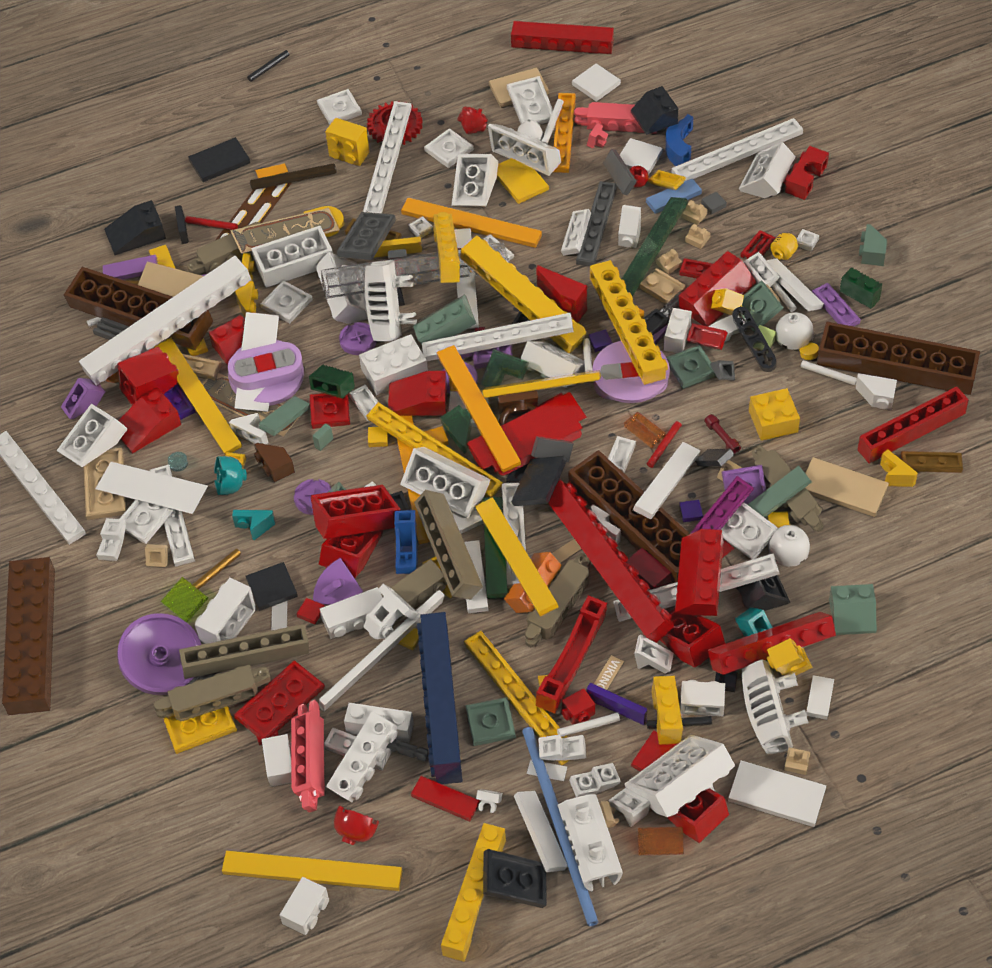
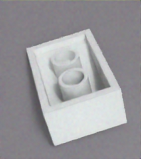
M458 154L452 206H487L497 178L499 162L492 154Z
M91 404L57 451L79 466L84 467L115 446L127 431V428L114 417Z

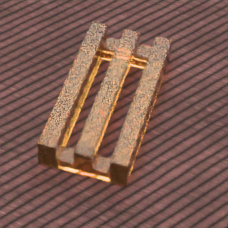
M636 412L624 422L625 428L651 448L655 447L656 443H660V439H663L666 435L664 431L639 412ZM648 428H649L651 431H653L655 434H657V436H655L653 433H651V432L648 430Z

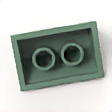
M464 294L420 319L413 327L418 341L422 344V342L456 336L477 323L468 299Z

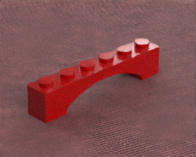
M589 595L587 596L560 657L550 673L544 677L536 692L537 707L554 714L556 713L606 617L607 602Z

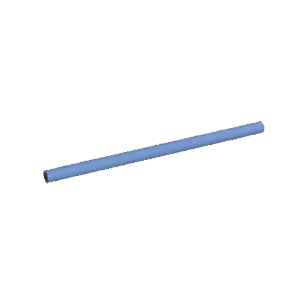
M524 728L522 732L587 925L594 926L599 922L589 892L583 884L578 869L579 865L576 863L575 855L571 848L572 845L565 830L544 760L539 757V746L533 728Z

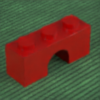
M809 146L806 152L803 151L800 161L794 164L792 173L788 174L785 178V193L805 200L813 188L814 176L810 174L819 177L822 175L828 165L829 152Z

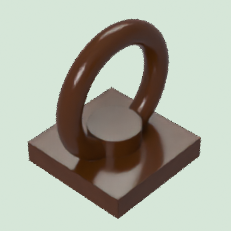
M537 390L498 396V411L501 414L498 420L500 426L506 424L510 414L521 415L536 409L538 404Z

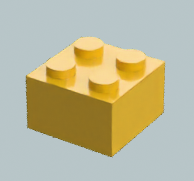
M335 117L325 131L329 156L349 164L361 166L370 153L367 128Z
M788 388L750 396L749 413L761 441L798 433L800 417Z

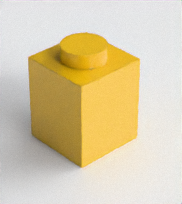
M728 289L715 290L711 308L732 315L735 308L742 307L744 295Z

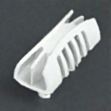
M394 260L372 262L371 265H367L365 268V301L370 331L374 341L396 340L402 336L401 324L417 323V319H409L416 316L415 312H399L397 287H412L413 282L405 280H410L413 276H396Z
M759 660L742 669L743 692L747 713L755 734L767 754L788 752V748L793 747L789 733L790 728L809 723L805 710L786 715L781 704L780 690L798 686L797 678L794 672L776 678L769 663L765 660Z
M587 794L558 804L585 888L592 892V881L599 879L601 886L604 887V877L607 876L616 885L621 879L623 872L596 794Z

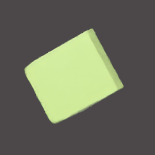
M759 325L758 328L771 348L776 339V331ZM756 343L753 348L761 351L764 349V345Z

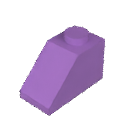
M78 378L61 408L69 419H74L85 413L91 404L97 406L105 391L100 384L95 385L91 379Z

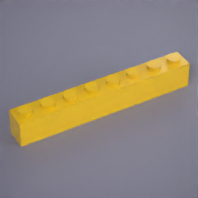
M476 235L461 249L460 259L529 320L568 313L560 309L554 300L544 295L539 287H535L527 276L519 273L512 263H508L498 251H494L486 240ZM573 319L574 332L550 337L568 353L574 351L583 342L587 334L585 328L581 324H577Z

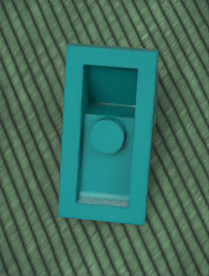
M233 510L232 518L235 528H250L253 540H256L275 525L273 510Z

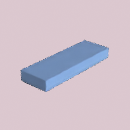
M692 178L685 181L676 190L666 189L646 198V203L656 214L702 194V189Z

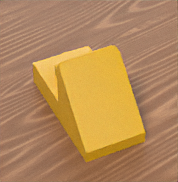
M887 449L882 453L880 466L888 472L885 478V482L889 483L888 486L913 487L916 484L918 473Z

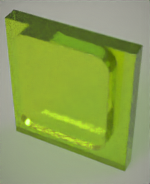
M181 577L161 602L188 623L208 600V597L185 578Z

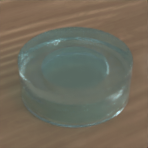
M182 452L172 453L168 457L170 469L176 472L184 470L188 466L187 456Z

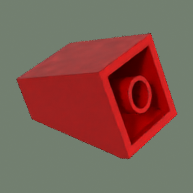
M159 347L117 363L120 390L132 406L141 396L158 387L165 394L178 383L177 375L179 371L176 365H172L168 355L165 352L163 353Z

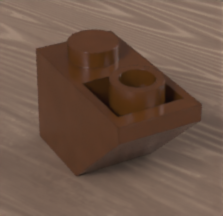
M263 443L254 444L256 450L254 457L258 464L262 463L265 475L267 477L270 476L274 483L295 473L293 461L284 447Z

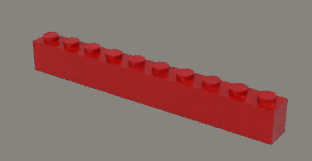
M559 480L549 505L646 638L657 643L674 627L670 620L672 618L667 610L659 606L660 600L648 591L650 589L649 585L644 580L639 579L637 576L639 572L636 568L627 563L628 557L616 548L618 544L613 538L607 536L606 533L608 531L601 523L596 521V514L586 508L587 502L576 494L577 489L570 482L567 484Z

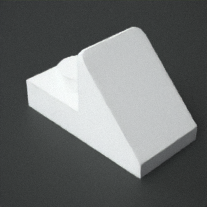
M258 413L235 418L229 422L231 429L236 435L254 444L269 443L266 432L259 429V422L261 420Z
M639 635L635 649L637 668L640 669L649 664L663 673L669 672L674 653L643 635Z
M624 788L609 800L612 807L624 814L630 827L646 817L650 808L649 800L627 788Z

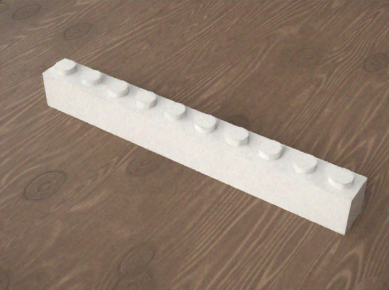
M233 256L82 358L79 363L84 372L95 385L104 382L118 371L117 363L152 349L171 334L183 328L187 323L230 296L234 291L245 286L251 281L248 269L236 256Z

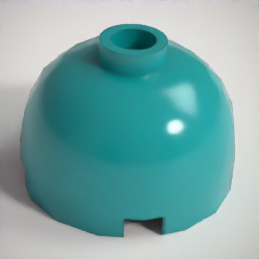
M231 456L216 457L214 474H217V480L214 481L217 494L230 495L236 493L242 487L243 481L247 479L246 469L242 468L241 463L236 458Z

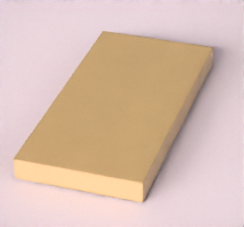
M147 261L138 285L174 297L204 276Z
M122 448L109 449L84 466L87 520L119 516L127 511L126 497L95 489L110 462L124 465Z
M814 457L805 473L812 481V483L805 487L812 496L873 517L876 516L889 485L888 482Z

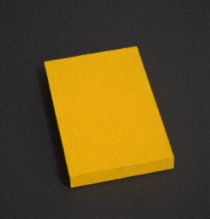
M513 158L498 164L497 179L518 204L549 190V185L535 169Z
M228 706L184 721L176 720L175 715L163 718L176 754L237 731Z

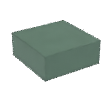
M326 423L313 435L314 446L319 451L333 440L332 428Z

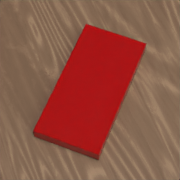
M294 660L234 714V717L260 739L269 738L298 713L299 705H307L325 689V684Z

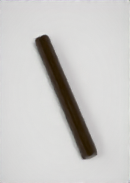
M332 163L250 180V186L252 190L332 175L336 174L337 170L335 164Z

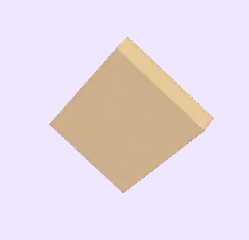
M538 68L489 81V86L500 108L513 104L507 90V84L540 76L546 94H549V89Z

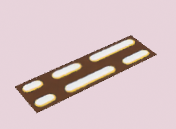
M291 183L252 190L229 222L237 223L238 229L254 222L262 223ZM223 229L216 240L230 234L231 230Z

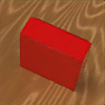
M306 598L296 613L297 617L315 625L321 616L320 608L325 607V605Z

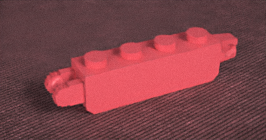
M592 102L588 108L579 107L574 110V115L576 116L574 123L587 126V129L593 130L598 123L603 125L602 130L645 133L631 114V109L635 106L632 104Z
M315 700L310 701L309 710L306 705H299L298 715L291 719V788L294 794L299 796L302 808L309 813L317 810L318 798L325 796L324 719L320 717V706Z

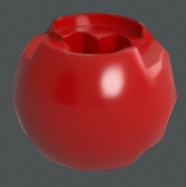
M638 165L631 167L629 170L637 181L633 187L641 188L645 186L649 178L647 170Z

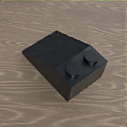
M152 200L133 206L104 228L114 255L166 239L162 222Z

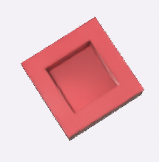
M598 123L589 134L588 147L593 149L595 145L602 148L605 146L608 134L602 130L603 125Z

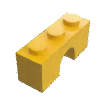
M791 638L767 649L769 653L767 660L771 668H775L781 675H788L794 672L797 676L813 668L804 648L800 645L797 646Z
M653 676L652 699L654 709H657L659 745L678 744L681 742L683 725L675 676Z

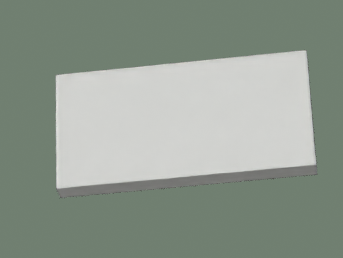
M741 760L728 801L815 827L826 785Z

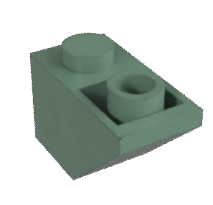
M867 224L866 231H862L860 242H864V245H860L859 256H862L861 264L884 266L887 239L871 224Z

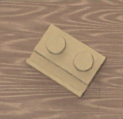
M655 268V271L650 273L640 283L641 290L664 304H667L672 298H675V295L686 288L685 284L658 268Z

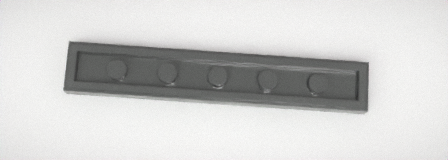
M599 182L581 250L577 255L576 264L591 266L596 262L616 194V183Z

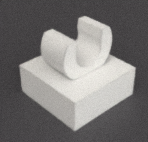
M485 789L478 790L476 799L482 800L479 803V810L482 811L484 804L489 803L491 805L490 813H494L497 808L496 803L501 802L503 793Z

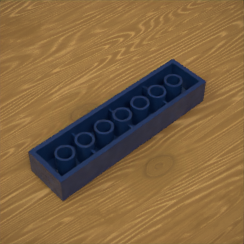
M446 612L420 614L421 623H417L431 777H436V782L442 785L461 783L463 779Z

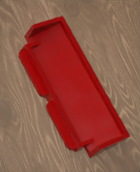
M568 392L501 425L502 430L521 461L520 466L504 473L482 435L467 442V445L479 468L484 470L492 465L495 472L498 471L501 476H505L528 464L530 459L537 458L531 455L536 436L572 442L581 437V429L583 427L579 422L587 418L572 394Z

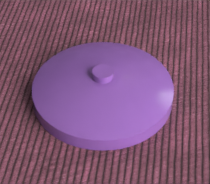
M162 613L146 615L131 623L122 634L117 651L118 665L125 679L138 690L153 695H168L167 691L173 690L178 686H185L193 679H184L179 649L201 645V642L195 630L187 622L176 616Z

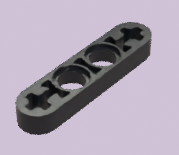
M741 306L735 308L732 314L733 321L759 367L765 372L773 371L777 365L776 357L749 310ZM739 313L744 315L746 321L745 324H743L742 319L738 317ZM749 327L755 329V333L751 336L745 334V330ZM756 343L764 345V349L761 351H756L753 347ZM766 354L768 361H771L770 366L765 364L763 355Z

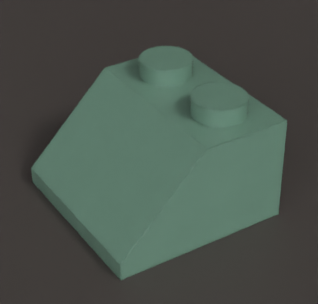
M873 584L831 586L829 604L836 635L876 633V599Z

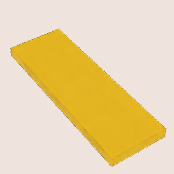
M600 370L486 387L482 390L483 397L487 398L597 381L601 378Z

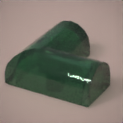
M493 349L480 385L485 387L499 386L502 384L505 374L523 380L529 362Z

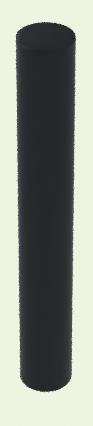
M285 50L248 75V80L252 82L287 58L289 52Z
M711 716L681 718L683 726L712 724ZM646 720L647 729L657 728V720Z

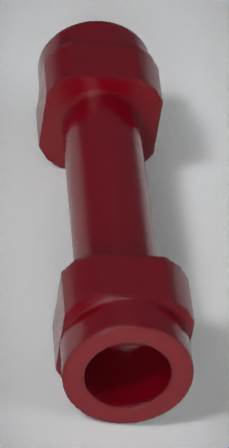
M713 414L708 415L704 420L706 426L710 430L713 429L725 442L726 449H731L734 454L739 452L741 449L739 442L735 438L731 439L719 425L720 420Z

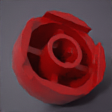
M338 806L334 818V828L343 837V842L354 846L355 842L364 843L373 837L379 825L378 820H374L372 823L373 818L353 810L345 809L343 812L344 807Z

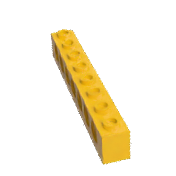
M611 260L591 265L590 280L641 381L646 385L666 379L667 362L665 359H662L659 346H655L653 335L651 332H648L644 318L641 319L638 306H634L632 295L626 290L625 281L619 277L618 268L614 267Z

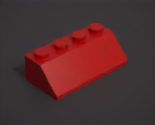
M726 251L679 295V309L692 311V319L703 326L709 327L724 314L711 308L715 290L728 289L744 295L756 284V280L740 258Z
M384 485L311 495L315 526L324 539L395 528V511L401 510Z
M700 529L682 538L675 614L718 615L723 554L722 530Z

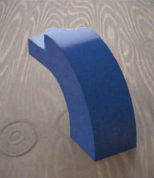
M689 114L679 120L678 124L668 127L666 131V154L675 166L686 163L691 159V146L683 141L693 130V116Z
M415 510L395 511L396 574H410L418 567Z

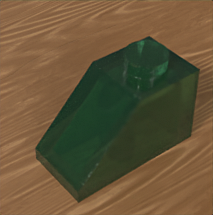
M458 405L441 416L440 419L444 429L463 454H465L468 450L467 442H469L472 429V417L467 409L463 410Z

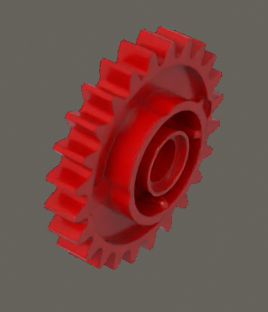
M391 101L390 105L385 102L384 107L378 105L379 109H373V113H369L370 118H367L369 135H372V139H376L377 143L383 142L394 104L393 101ZM412 104L402 140L403 145H405V141L412 142L411 138H417V134H420V129H422L421 112H418L417 108L413 109Z

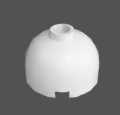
M793 312L785 314L776 325V340L779 345L787 346V349H800L809 344V341L814 338L813 324L802 313Z
M784 525L778 528L772 535L768 546L769 555L774 554L777 563L787 567L797 566L801 561L808 558L810 550L809 538L801 528L794 525Z

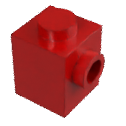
M583 688L562 700L561 713L566 721L569 720L572 725L585 722L595 715V703Z

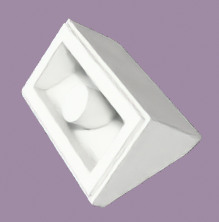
M759 252L743 261L757 284L762 280L771 287L778 280V274Z

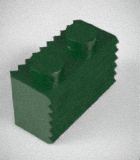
M853 267L842 276L840 292L870 309L880 300L882 283H879V281L860 273V271Z
M324 364L309 376L311 390L343 399L355 388L352 372L328 367Z

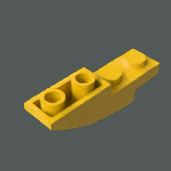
M243 253L242 264L248 269L251 281L235 291L238 305L244 317H246V312L256 313L255 300H258V289H255L252 272H255V261H252L250 253Z

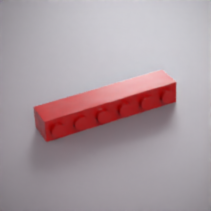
M514 21L511 31V47L612 54L614 43L613 27Z
M956 386L861 435L857 450L870 464L881 458L882 453L887 449L893 452L966 414L969 399Z
M817 612L709 649L708 653L712 670L724 675L747 667L759 660H767L769 656L767 649L790 638L795 641L797 646L805 647L836 636L832 615Z

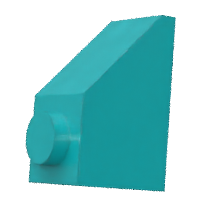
M749 608L735 618L744 637L773 628L762 609Z

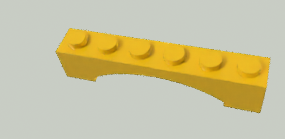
M440 212L434 214V241L437 242L440 281L441 283L460 282V260L452 214Z
M483 823L441 943L442 955L465 962L484 896V851L486 849L503 851L506 842L505 828Z

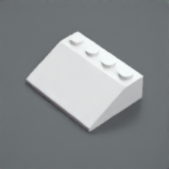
M689 735L624 785L627 789L649 800L650 808L657 814L669 817L675 815L684 804L692 802L701 791L709 789L717 779L728 775L729 770L735 767V764L724 744Z

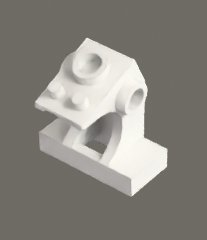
M382 584L378 591L384 597L366 615V621L363 626L374 639L388 637L394 631L392 625L402 615L414 620L419 614L392 588ZM387 610L389 614L381 622V616Z

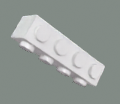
M372 711L326 787L352 803L355 799L357 800L363 792L362 786L366 780L369 781L375 772L373 768L378 761L381 762L384 758L389 742L392 743L397 737L398 727Z

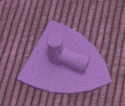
M341 558L329 565L319 577L314 589L313 601L321 604H334L363 592Z

